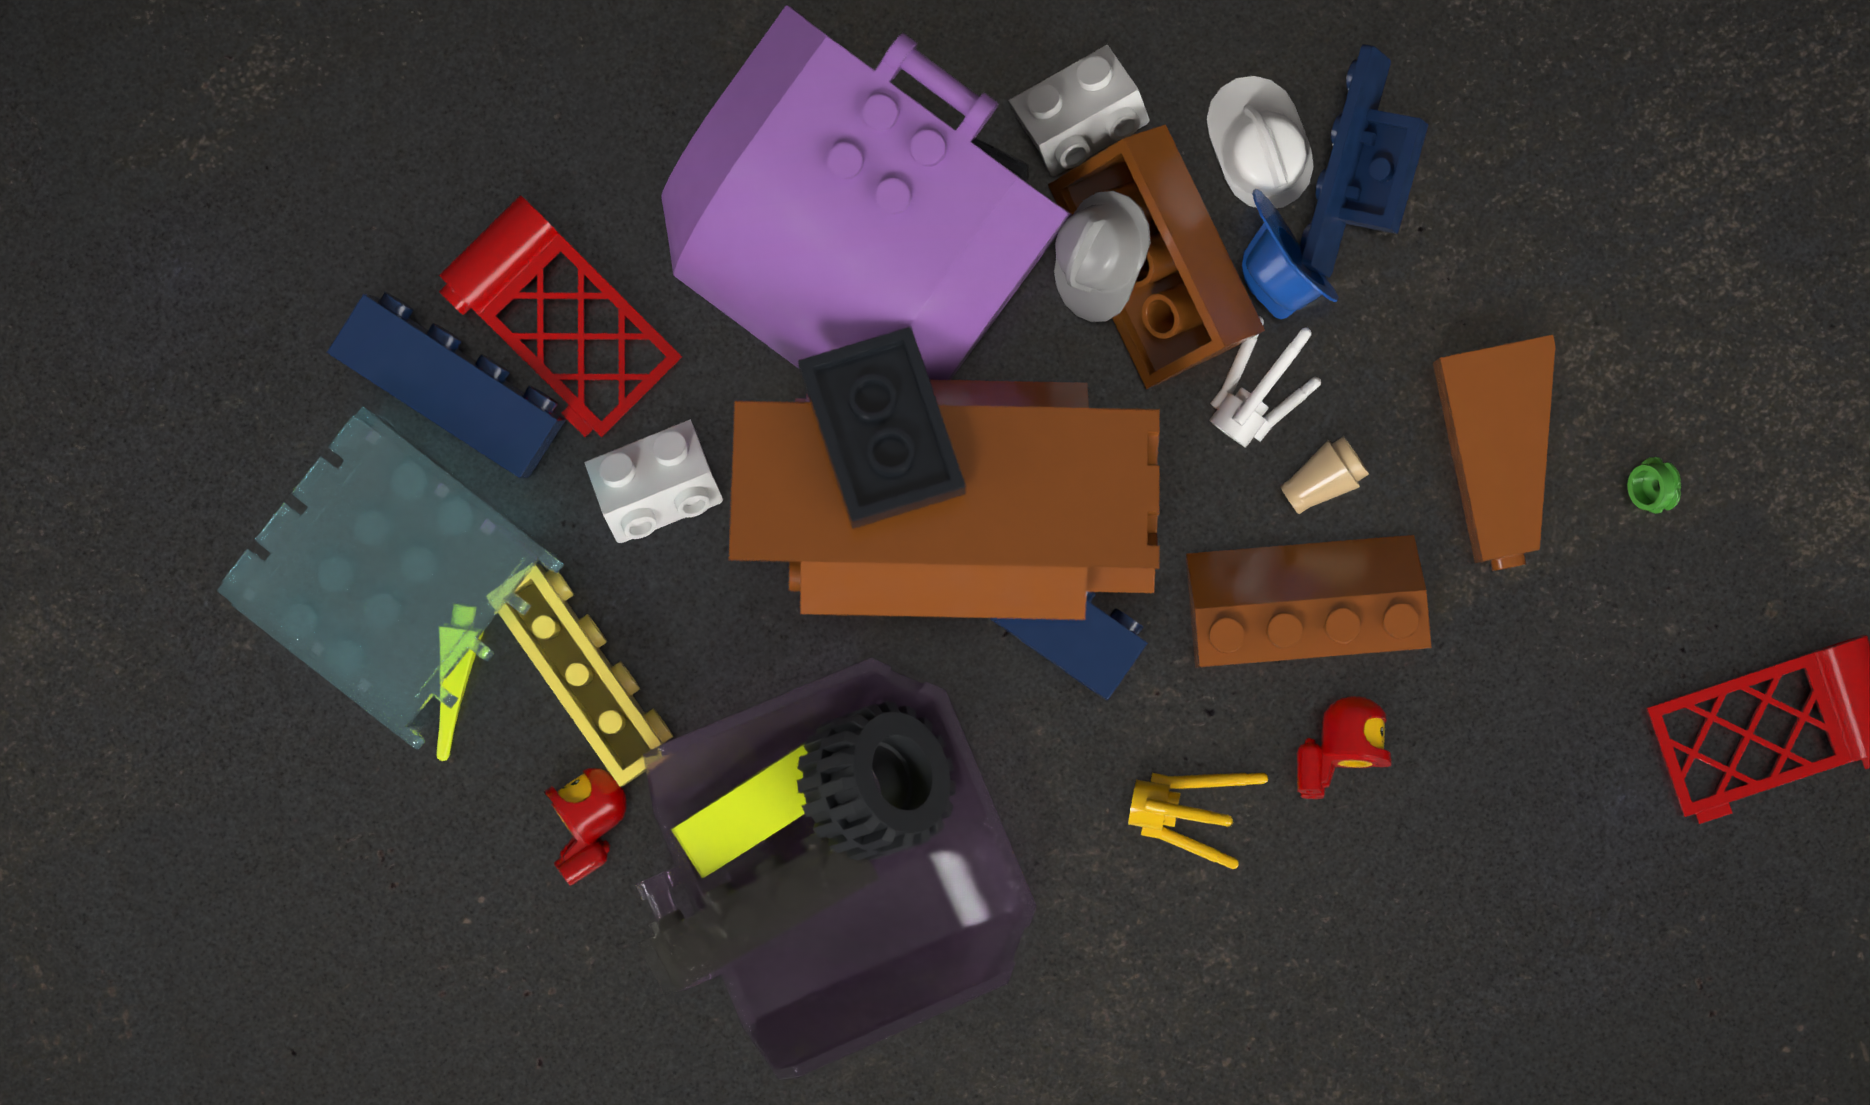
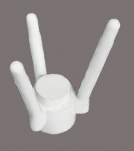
M1259 316V318H1260V320H1261V322H1262V325H1263V324H1264V320H1263V318H1262L1261 316ZM1303 328L1252 393L1241 387L1234 396L1233 393L1256 344L1258 335L1243 342L1222 389L1210 403L1217 410L1209 421L1245 448L1253 438L1261 442L1272 426L1321 385L1319 377L1311 378L1265 417H1262L1269 408L1262 400L1311 337V330Z

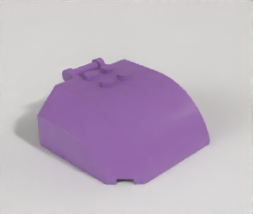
M786 5L706 116L678 160L664 187L661 198L673 276L797 368H799L798 360L911 326L929 379L951 380L1051 245L1062 225L1072 214L1052 202L972 143L999 103L985 93L979 97L915 49L918 43L906 34L902 33L894 41L876 70H873L806 20L805 16L797 10ZM901 69L965 115L963 122L957 130H954L891 83Z

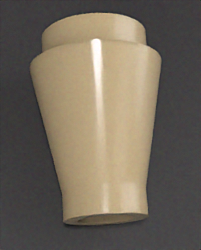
M1343 436L1333 444L1330 440H1327L1280 487L1291 505L1300 514L1312 506L1361 487L1358 481L1369 475V472Z

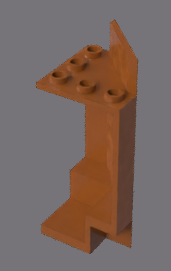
M930 380L966 485V494L852 529L807 393L806 398H795V402L735 401L729 560L790 561L789 591L801 592L800 614L1085 620L1086 592L1154 593L1155 569H1159L1157 538L1159 466H1157L1160 409L1089 408L1087 383Z

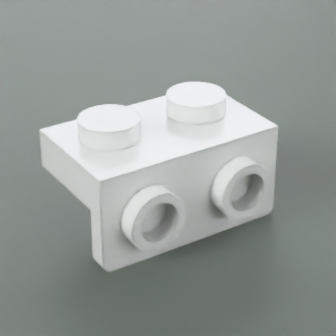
M1108 44L1009 100L1015 116L1038 149L1043 163L1052 177L1059 175L1067 169L1079 166L1090 156L1118 140L1133 135L1138 129L1149 122L1139 89Z
M691 419L584 462L603 516L617 543L646 537L658 528L686 517L698 516L708 508L718 505L723 501Z

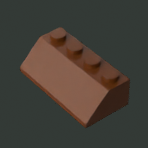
M1166 124L1121 139L1048 184L1057 205L1072 215L1083 200L1097 192L1116 191L1131 197L1145 214L1150 231L1148 253L1128 302L1121 313L1112 319L1146 389L1210 360L1265 331Z
M1414 535L1186 554L1195 668L1431 648L1427 591Z

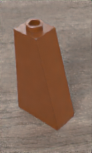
M1553 335L1441 357L1433 362L1475 563L1490 560L1492 571L1526 565L1524 553L1540 550L1555 359Z

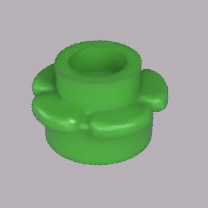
M1651 457L1644 460L1640 466L1631 472L1628 478L1629 496L1632 502L1642 510L1658 514L1664 509L1672 510L1680 500V474L1672 463H1663V460L1659 457Z

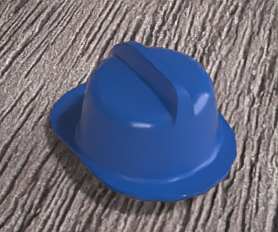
M1254 189L1252 192L1254 203L1264 223L1244 251L1242 269L1244 280L1252 294L1278 319L1289 317L1322 295L1330 301L1337 302L1339 297L1326 277L1302 264L1300 245L1280 213L1260 190Z

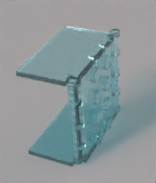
M362 406L356 416L352 415L328 446L345 461L339 468H336L322 456L319 457L292 492L308 508L301 515L284 502L255 538V541L268 550L271 555L264 561L254 552L247 549L222 580L223 584L217 591L232 602L231 605L406 743L419 750L425 742V739L419 733L424 725L415 719L432 696L449 708L453 707L458 698L442 685L445 679L469 649L487 662L494 655L495 652L479 640L478 637L506 602L523 615L530 609L531 605L516 594L515 590L539 560L543 566L555 573L559 572L564 563L557 559V553L382 416Z

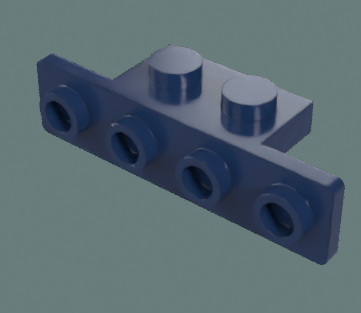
M1366 44L1361 46L1358 59H1355L1349 67L1346 80L1347 99L1343 113L1336 117L1331 131L1333 149L1328 166L1322 170L1316 184L1317 206L1312 223L1305 227L1301 237L1302 264L1310 270L1327 277L1332 275L1346 224L1398 234L1429 125L1421 118L1378 111L1391 60L1375 46Z

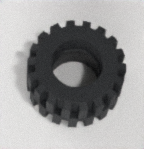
M883 702L878 705L875 703L823 723L816 728L817 734L809 736L803 745L808 754L799 756L797 767L803 772V778L797 780L798 793H803L806 804L801 806L805 816H812L816 823L812 829L819 838L827 836L829 838V847L835 852L841 853L846 851L848 858L855 860L867 858V860L878 859L930 841L931 836L939 834L945 827L942 819L950 817L954 807L949 801V796L956 794V782L950 780V771L954 770L952 759L945 756L943 748L946 744L941 735L934 736L931 732L933 724L925 716L916 719L915 709L907 705L897 707L896 702ZM873 771L875 772L877 779L879 781L881 793L876 786Z

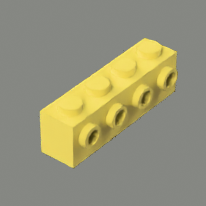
M532 563L488 594L487 598L620 787L625 786L672 753L666 741L672 738L673 734L654 708L645 714L635 700L633 694L640 690V687L621 661L612 667L600 650V647L607 643V640L591 617L586 614L579 619L566 600L571 598L574 593L559 571L553 567L546 572L542 565Z

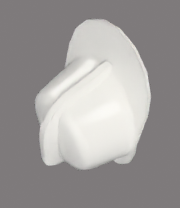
M1256 76L1236 78L1221 87L1210 103L1207 125L1209 137L1225 180L1234 195L1248 206L1255 208L1257 207L1252 196L1254 189L1260 190L1275 208H1283L1297 200L1309 185L1314 166L1308 138L1296 107L1287 92L1272 80Z

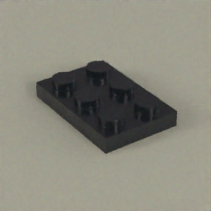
M911 326L798 360L799 371L852 529L966 494V485Z

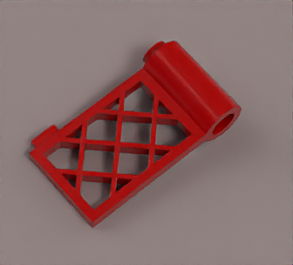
M521 195L439 274L447 283L439 292L463 316L472 308L569 405L561 414L585 438L593 430L602 438L682 358ZM560 252L578 268V293L544 292V268ZM584 275L602 293H584ZM537 276V292H521ZM513 299H537V333H513L496 316ZM544 299H578V333H544ZM584 299L610 300L618 308L619 333H584ZM625 316L642 333H625ZM521 340H537V356ZM544 340H578V374H554L544 364ZM584 340H619V374H584ZM625 340H650L666 356L649 374H625ZM561 380H578V397ZM584 380H619V404L602 421L585 405ZM625 380H642L625 397Z
M1868 635L1843 640L1811 653L1646 707L1683 816L1687 817L1695 814L1698 824L1732 814L1729 802L1858 760H1862L1864 769H1869L1870 641ZM1804 668L1811 692L1801 711L1772 698L1782 675ZM1770 680L1764 693L1749 687ZM1742 690L1761 699L1746 730L1716 716L1726 694ZM1715 698L1709 712L1695 706V704ZM1815 702L1822 722L1809 716ZM1768 703L1798 717L1783 748L1753 734ZM1687 708L1705 717L1691 748L1670 739L1662 715ZM1805 721L1826 731L1833 755L1810 762L1790 752ZM1713 722L1742 735L1728 766L1698 752ZM1750 740L1779 753L1769 776L1754 780L1735 770ZM1674 748L1688 754L1681 769ZM1697 758L1723 771L1724 774L1714 794L1692 801L1684 779L1694 759ZM1787 758L1802 764L1781 771ZM1732 776L1746 782L1745 784L1725 790Z

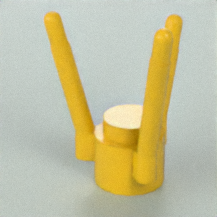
M1152 773L1151 782L1136 779L1128 824L1142 827V836L1164 840L1212 862H1217L1230 869H1236L1239 865L1236 858L1163 826L1175 827L1176 818L1231 826L1233 823L1232 817L1209 810L1179 805L1181 793L1172 792L1170 789L1265 784L1268 781V776L1266 773L1168 776Z

